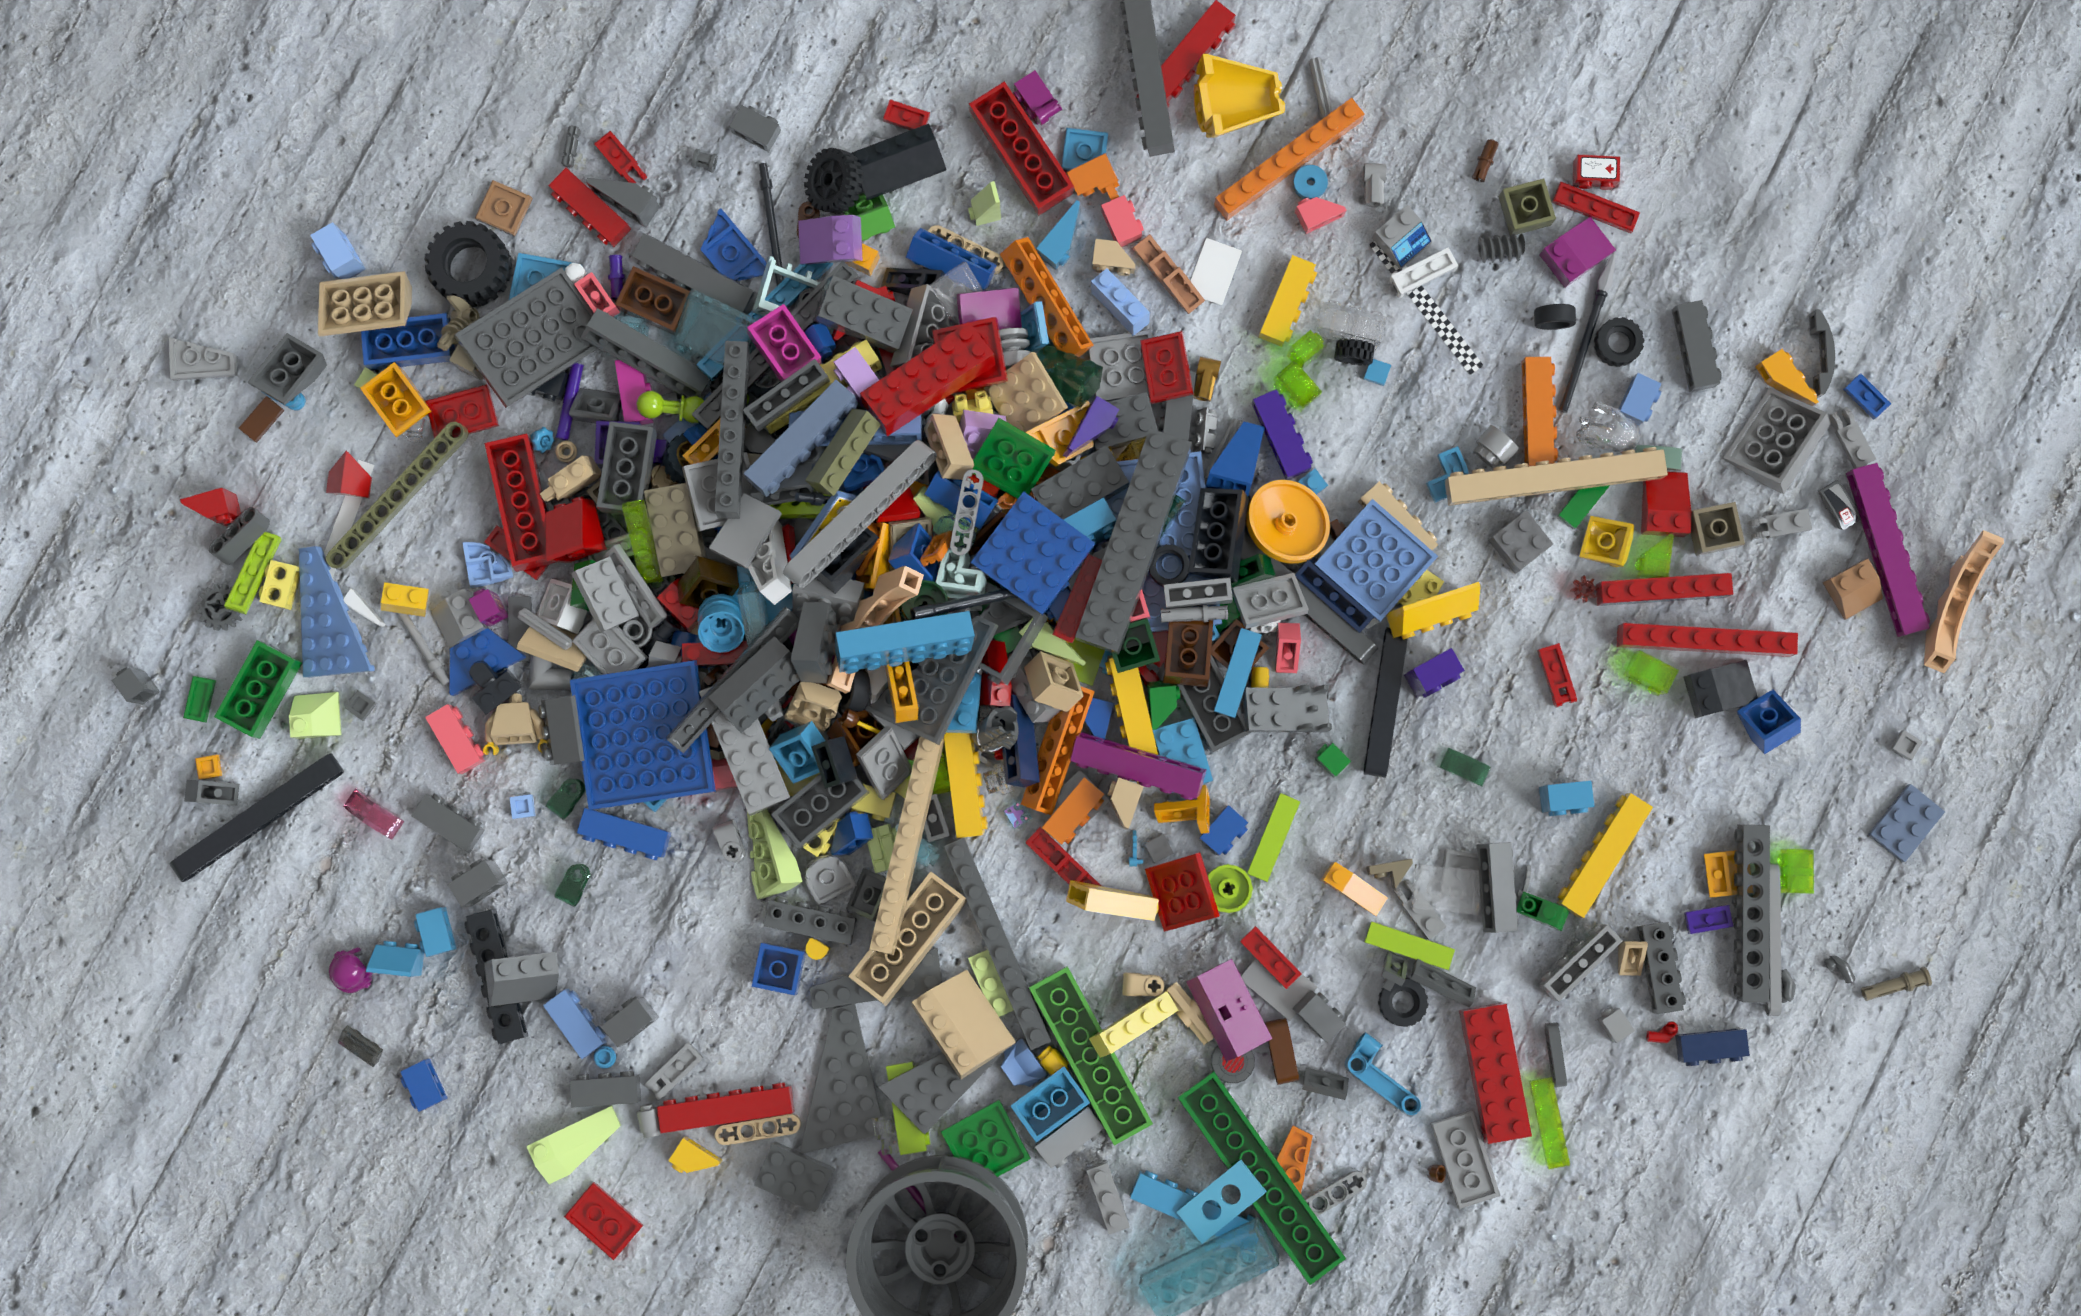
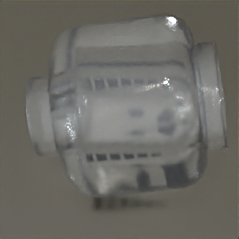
M427 415L401 435L410 443H421L429 436V417Z

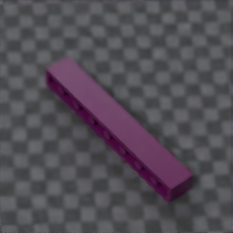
M1878 463L1852 469L1846 473L1861 518L1860 521L1880 579L1896 635L1901 637L1929 629L1930 618L1922 605L1923 596L1917 589L1916 574L1911 570L1909 564L1910 555L1902 542L1904 540L1903 533L1898 529L1896 523L1897 514L1889 501L1891 496L1883 482V470L1878 466Z

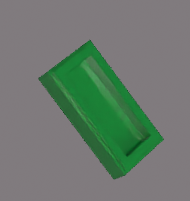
M192 677L183 716L184 719L207 723L216 680Z

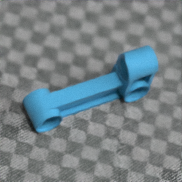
M1364 1032L1345 1060L1344 1066L1346 1070L1402 1113L1407 1115L1417 1114L1421 1109L1419 1098L1371 1063L1383 1045ZM1355 1058H1358L1361 1062V1067L1357 1071L1351 1068V1061ZM1411 1098L1414 1101V1108L1407 1111L1404 1106L1405 1101Z

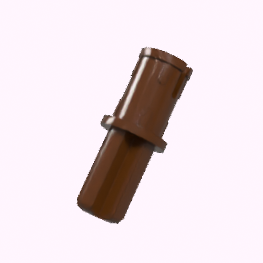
M1493 139L1486 141L1481 156L1477 158L1478 164L1472 179L1478 182L1481 179L1480 182H1485L1489 168L1494 164L1492 160L1499 145L1497 141Z

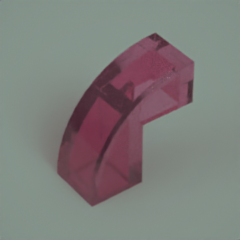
M356 788L343 806L359 820L391 840L404 823L396 813L379 805L369 795Z

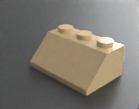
M1118 777L1116 782L1112 781L1107 795L1111 796L1110 803L1122 828L1128 830L1144 786Z

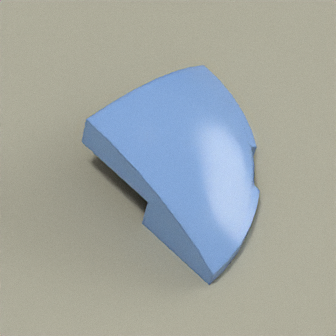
M476 542L462 543L470 588L494 584L513 577L507 560L501 554L497 555L491 551L490 546Z

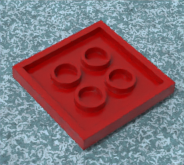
M996 317L970 322L994 353L995 366L954 393L1008 381ZM964 324L932 330L934 342L937 343Z
M1200 852L1145 869L1154 898L1159 899L1158 914L1164 932L1220 916Z

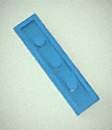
M1243 628L1240 629L1214 712L1232 718L1236 717L1262 634Z

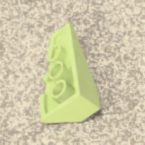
M767 809L752 816H749L747 812L749 837L753 840V851H750V858H754L755 871L751 872L757 900L791 890L802 882L801 872L795 857Z
M610 1106L528 1145L527 1149L535 1167L548 1184H551L570 1175L621 1124L613 1106Z

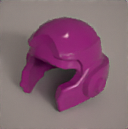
M358 947L347 952L344 950L341 952L337 951L329 966V976L332 983L339 990L346 993H355L364 988L367 989L371 985L373 973L366 972L364 964L354 955L361 951Z

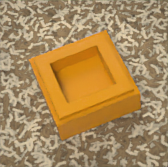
M219 755L195 758L198 780L222 776Z

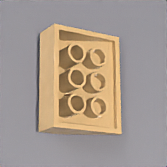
M405 271L319 282L318 336L405 326L412 305V286Z
M968 970L939 984L912 1001V1008L960 1080L1016 1043Z

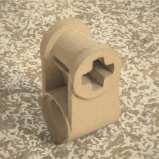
M1123 973L1122 995L1158 996L1164 990V981L1157 975ZM1153 980H1157V984H1161V987H1158L1156 991H1152V987H1148V984H1152Z

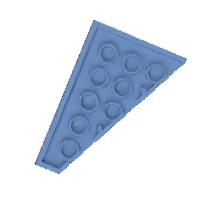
M317 546L299 548L303 677L312 678L375 671L374 665L370 664L366 655L368 651L362 643V637L355 623H352L347 611H349V608L343 600L338 583L333 581L329 572L331 568L325 560L322 547Z

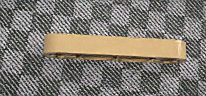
M935 225L928 230V232L937 234L939 231L941 237L947 239L948 242L959 240L962 243L961 248L969 252L973 249L979 250L983 259L985 254H988L987 260L993 262L997 259L999 267H996L994 274H998L1003 270L1004 263L999 254L942 226Z
M792 1113L724 1124L716 1130L715 1138L721 1145H730L790 1135L800 1129L801 1120L798 1115ZM788 1118H792V1121L797 1122L793 1130L786 1126L781 1128L783 1132H779L777 1119H781V1124L788 1122ZM767 1121H771L775 1125V1131L771 1134L763 1130V1125ZM744 1125H750L753 1128V1135L751 1137L742 1135L741 1129ZM734 1126H737L739 1139H735L736 1135L729 1136L728 1141H725L724 1137H720L723 1129H726L727 1132L735 1131Z

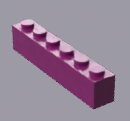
M1083 732L1076 736L1070 760L1075 762L1078 767H1092L1097 769L1098 773L1105 775L1112 773L1118 775L1117 778L1119 777L1130 781V779L1138 781V784L1144 787H1151L1152 785L1158 787L1164 793H1178L1180 797L1188 800L1197 799L1200 795L1207 770Z

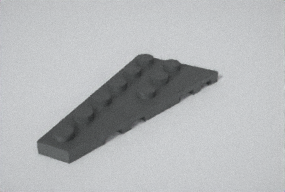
M1007 1028L1014 1040H1016L1017 1037ZM940 1053L877 1087L923 1134H926L1002 1053L962 1080H960L944 1054Z

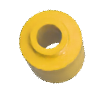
M1050 1045L1037 1057L1040 1060L1039 1064L1051 1076L1064 1066L1069 1070L1067 1067L1069 1062L1056 1048H1052Z

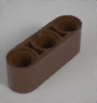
M1281 1018L1264 1022L1272 1037L1268 1041L1277 1085L1299 1081L1287 1019Z

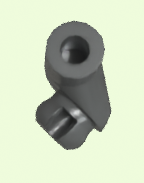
M1834 955L1825 960V965L1829 970L1837 968L1841 972L1845 983H1852L1856 980L1849 963Z
M1784 969L1781 971V982L1784 985L1782 1003L1791 1002L1794 999L1796 990L1794 980L1788 970Z

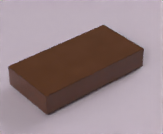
M266 396L241 424L239 429L257 443L285 410Z

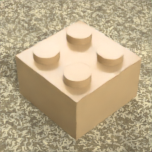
M1040 651L1024 667L1032 697L1038 703L1068 712L1084 696L1074 665L1071 662Z

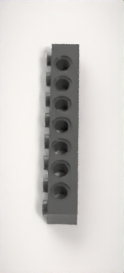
M725 341L715 499L717 518L740 519L746 414L743 409L747 407L750 359L748 342Z
M1737 824V829L1734 832V839L1737 842V851L1734 853V862L1737 864V873L1734 875V884L1737 886V895L1734 896V906L1737 908V917L1734 918V929L1737 930V939L1734 940V951L1737 952V961L1734 962V973L1737 974V983L1734 984L1733 991L1738 1001L1769 1003L1770 825ZM1750 841H1753L1755 843V850L1750 853L1747 845ZM1750 863H1753L1755 865V872L1750 875L1747 867ZM1753 885L1755 893L1750 897L1747 894V889ZM1753 907L1755 910V915L1753 918L1749 919L1747 916V911L1749 908ZM1753 929L1755 937L1749 941L1747 933ZM1753 951L1755 959L1749 963L1747 955ZM1753 973L1755 980L1752 984L1748 985L1747 977Z

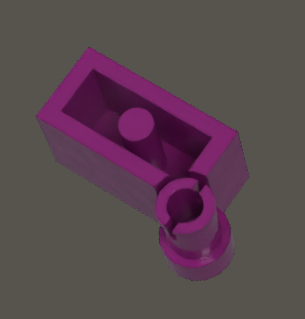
M1036 70L1014 83L1013 95L1019 104L1021 102L1026 107L1025 113L1031 121L1034 119L1037 125L1040 124L1042 126L1049 121L1050 117L1062 111L1061 105L1057 104L1058 101L1054 99Z

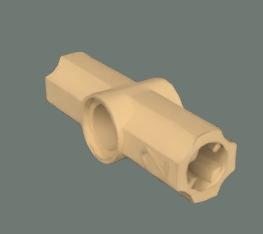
M1177 981L1168 987L1164 992H1168L1178 1009L1176 1014L1187 1027H1190L1203 1045L1211 1041L1214 1036L1198 1004L1193 998L1190 999Z

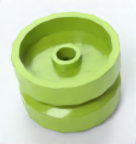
M1227 864L1215 867L1207 874L1219 912H1236L1248 904L1252 896L1253 887L1246 871L1238 866ZM1226 884L1231 887L1229 893L1223 891Z

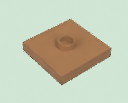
M492 180L475 219L512 236H516L533 198Z

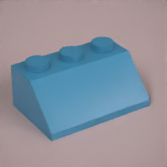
M1064 1066L1013 1103L1011 1108L1035 1142H1038L1091 1102Z

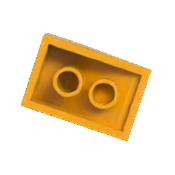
M395 362L360 388L396 438L431 412L414 383Z

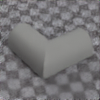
M530 655L529 689L571 691L570 680L574 679L573 670L553 668L552 662Z

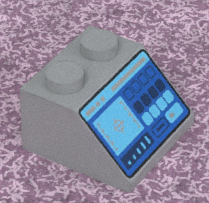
M1408 205L1381 226L1372 237L1373 241L1400 270L1432 243L1422 220Z

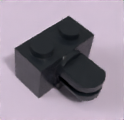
M485 661L475 662L469 671L470 677L480 688V690L473 694L472 699L485 715L518 691L522 685L508 668L497 675Z

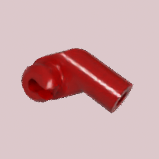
M1670 1021L1659 1032L1647 1031V1042H1670L1678 1033V1025Z

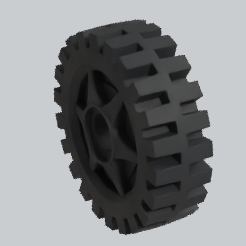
M837 148L822 149L821 152L815 154L816 158L811 159L812 166H807L809 174L805 173L804 178L808 179V181L804 182V187L808 189L805 190V194L809 196L807 199L812 203L811 205L818 210L840 214L843 211H848L849 207H853V200L857 201L859 198L857 192L861 193L862 191L859 184H863L864 180L860 178L863 175V170H860L862 166L860 162H857V157L853 156L850 152Z

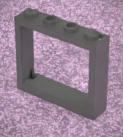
M987 582L985 593L1001 590ZM1018 598L999 602L1033 619L1001 673L981 662L976 671L979 675L982 672L989 675L988 679L997 685L1002 682L1008 686L1048 619L1045 614L1042 616ZM966 609L948 612V614L965 612Z

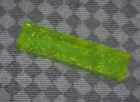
M638 500L622 503L639 574L645 583L663 581L645 501Z
M1552 1077L1529 1080L1547 1169L1569 1166L1570 1161Z

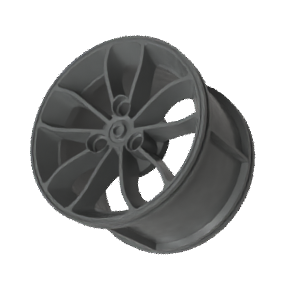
M930 1155L900 1165L886 1175L873 1189L849 1237L846 1253V1274L852 1298L861 1315L931 1316L927 1311V1298L932 1284H947L952 1297V1311L949 1316H1010L1020 1299L1026 1278L1028 1230L1023 1210L1013 1191L1000 1177H997L990 1169L984 1168L983 1165L977 1162L974 1163L967 1158H957L953 1155ZM939 1181L961 1185L948 1213H935L926 1182ZM915 1185L921 1193L926 1210V1216L918 1221L901 1209L894 1198L898 1191ZM969 1188L987 1199L989 1204L979 1215L966 1224L956 1215L961 1199ZM885 1204L910 1229L907 1240L881 1239L872 1242V1234L877 1217ZM997 1209L1006 1222L1010 1244L1003 1242H975L971 1231ZM924 1229L928 1233V1237L926 1239H919L916 1236V1231ZM958 1230H963L967 1237L964 1240H958L955 1238L954 1233ZM885 1249L903 1250L906 1253L908 1264L893 1274L880 1276L876 1272L873 1255ZM991 1251L1008 1257L1009 1262L1003 1278H992L974 1266L972 1262L975 1253ZM935 1265H945L946 1272L943 1274L937 1273L934 1269ZM914 1272L919 1278L924 1280L918 1310H911L901 1304L887 1291L885 1286ZM965 1273L995 1288V1291L981 1304L966 1312H961L960 1297L955 1281Z

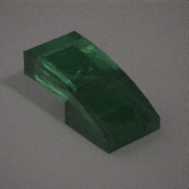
M1451 748L1447 749L1440 765L1442 770L1483 787L1491 769L1490 766Z

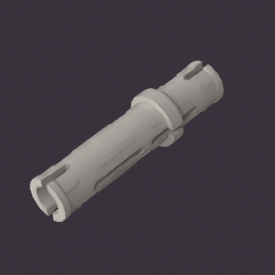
M1227 605L1161 608V623L1195 620L1208 622V620L1216 619L1228 620Z

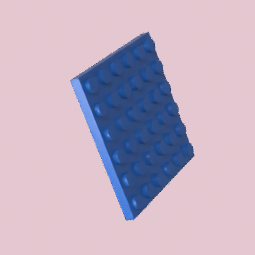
M697 660L570 680L571 693L576 698L584 754L582 768L589 810L716 791L707 728L684 753L666 739L668 734L701 699Z

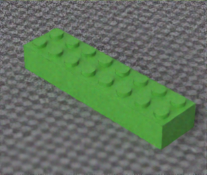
M1068 966L1031 985L1029 989L1113 1145L1115 1146L1153 1125L1115 1052L1100 1058L1089 1038L1100 1032L1102 1028Z

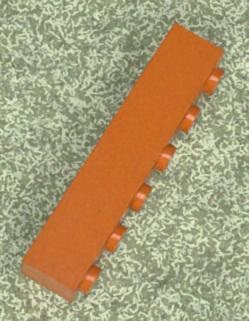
M1525 357L1521 361L1524 463H1527L1528 467L1536 466V463L1540 461H1549V464H1553L1558 458V450L1554 448V439L1557 438V427H1553V418H1556V406L1553 405L1556 387L1555 384H1552V376L1555 375V364L1551 363V357Z

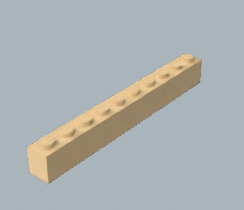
M1656 447L1643 449V452L1635 453V450L1623 451L1622 455L1616 456L1611 452L1601 454L1600 458H1592V455L1579 457L1577 461L1563 458L1557 460L1558 463L1549 464V461H1540L1536 463V466L1529 467L1527 463L1515 465L1514 469H1506V466L1493 468V471L1485 472V469H1477L1471 471L1472 474L1463 475V472L1450 473V477L1444 480L1448 506L1662 479L1668 475L1664 449L1657 450Z
M922 737L919 738L869 948L872 951L890 955L895 953L944 746V738L940 745Z

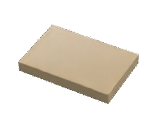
M552 625L572 640L578 635ZM530 626L517 645V649L576 672L580 670L587 659L573 642L570 648L564 650Z

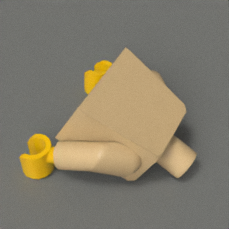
M514 693L509 697V703L498 705L496 711L492 713L485 723V741L487 742V745L483 748L485 755L489 754V747L493 748V756L499 753L498 745L537 743V739L540 740L538 750L541 753L543 752L541 744H547V740H544L542 737V727L545 726L544 721L535 709H531L529 703L522 702L521 694Z

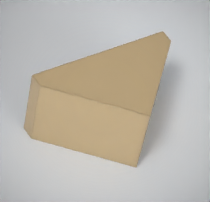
M1622 941L1618 945L1619 975L1641 976L1648 947L1647 942Z

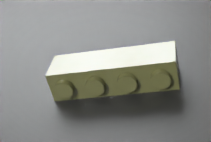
M852 409L805 481L817 492L834 496L877 432L881 423L868 411Z

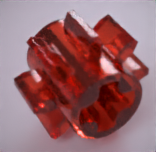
M1583 575L1581 582L1576 579L1573 581V584L1576 586L1570 592H1574L1576 595L1574 600L1580 598L1583 603H1586L1588 597L1591 599L1596 598L1593 593L1599 587L1594 586V578L1586 580V576ZM1585 585L1587 586L1586 593L1583 594L1581 592L1583 589L1582 586Z

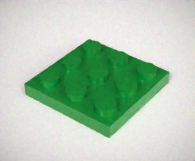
M998 417L973 459L974 467L972 470L980 471L985 481L1018 499L1023 492L1028 495L1031 493V489L1036 485L1056 450Z
M1000 1099L941 1131L954 1157L967 1158L974 1163L977 1162L983 1165L984 1168L990 1169L997 1177L1031 1159Z

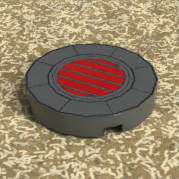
M1217 1045L1211 1055V1066L1220 1080L1227 1083H1239L1245 1081L1252 1074L1255 1067V1057L1252 1050L1226 1062Z

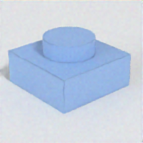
M532 794L510 797L512 819L536 816Z

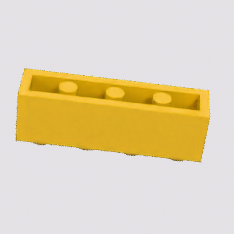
M1292 255L1258 338L1280 347L1283 346L1284 341L1289 343L1293 330L1290 329L1292 322L1297 323L1301 314L1298 307L1300 303L1305 304L1309 291H1306L1308 283L1313 284L1318 273L1314 271L1316 264Z

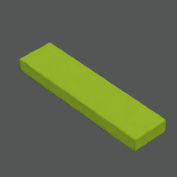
M264 532L253 543L224 604L225 608L247 614L265 576V569L268 564L270 565V561L273 559L282 540L280 536Z
M1282 793L1279 794L1247 874L1268 882L1301 801Z
M1372 921L1364 941L1365 943L1416 960L1419 959L1445 970H1449L1455 952L1453 948Z

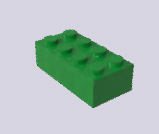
M257 640L214 717L252 738L261 739L300 669L302 662L265 642Z

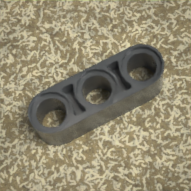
M253 507L245 509L212 541L209 546V553L226 565L232 564L268 529L270 520Z

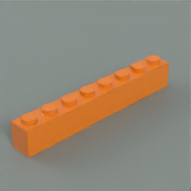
M1350 98L1215 198V207L1225 220L1228 221L1360 124L1365 115L1354 99Z

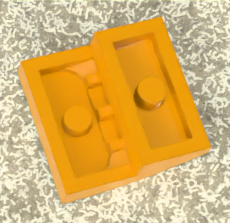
M1737 850L1704 854L1709 898L1737 895V886L1734 884V875L1737 873L1734 853ZM1749 864L1748 867H1747V871H1748V873L1751 875L1750 864ZM1753 885L1748 887L1747 893H1754Z

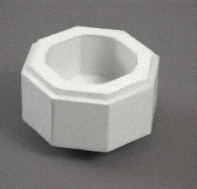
M571 263L565 268V272L573 284L585 277L587 273L581 264Z

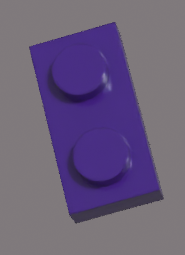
M1729 905L1684 912L1688 934L1734 927Z

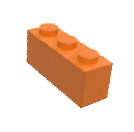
M1084 777L1043 825L1042 829L1061 845L1064 842L1069 844L1076 835L1073 832L1078 825L1083 827L1091 818L1087 814L1092 808L1097 811L1102 805L1104 793Z

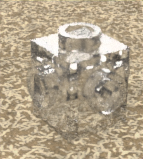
M1004 763L993 765V770L982 773L988 794L1000 792L1001 795L1014 792L1013 787L1016 786L1005 783Z

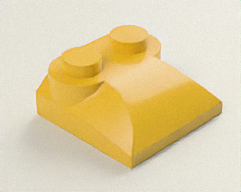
M1590 516L1579 557L1609 564L1612 567H1623L1627 561L1632 544L1634 525Z

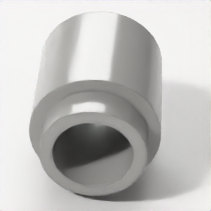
M653 1103L640 1106V1110L636 1112L640 1133H643L644 1138L660 1135L657 1107H654Z

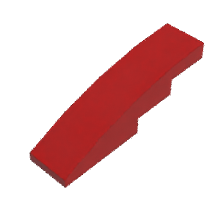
M1041 827L1025 842L1068 884H1070V880L1102 886Z

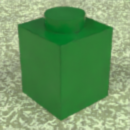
M1325 743L1316 752L1319 756L1315 760L1333 778L1351 762L1334 743H1331L1329 746Z

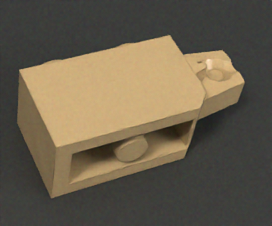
M582 455L548 478L549 487L541 492L540 495L547 502L554 498H557V500L569 498L600 478L602 472L593 457Z

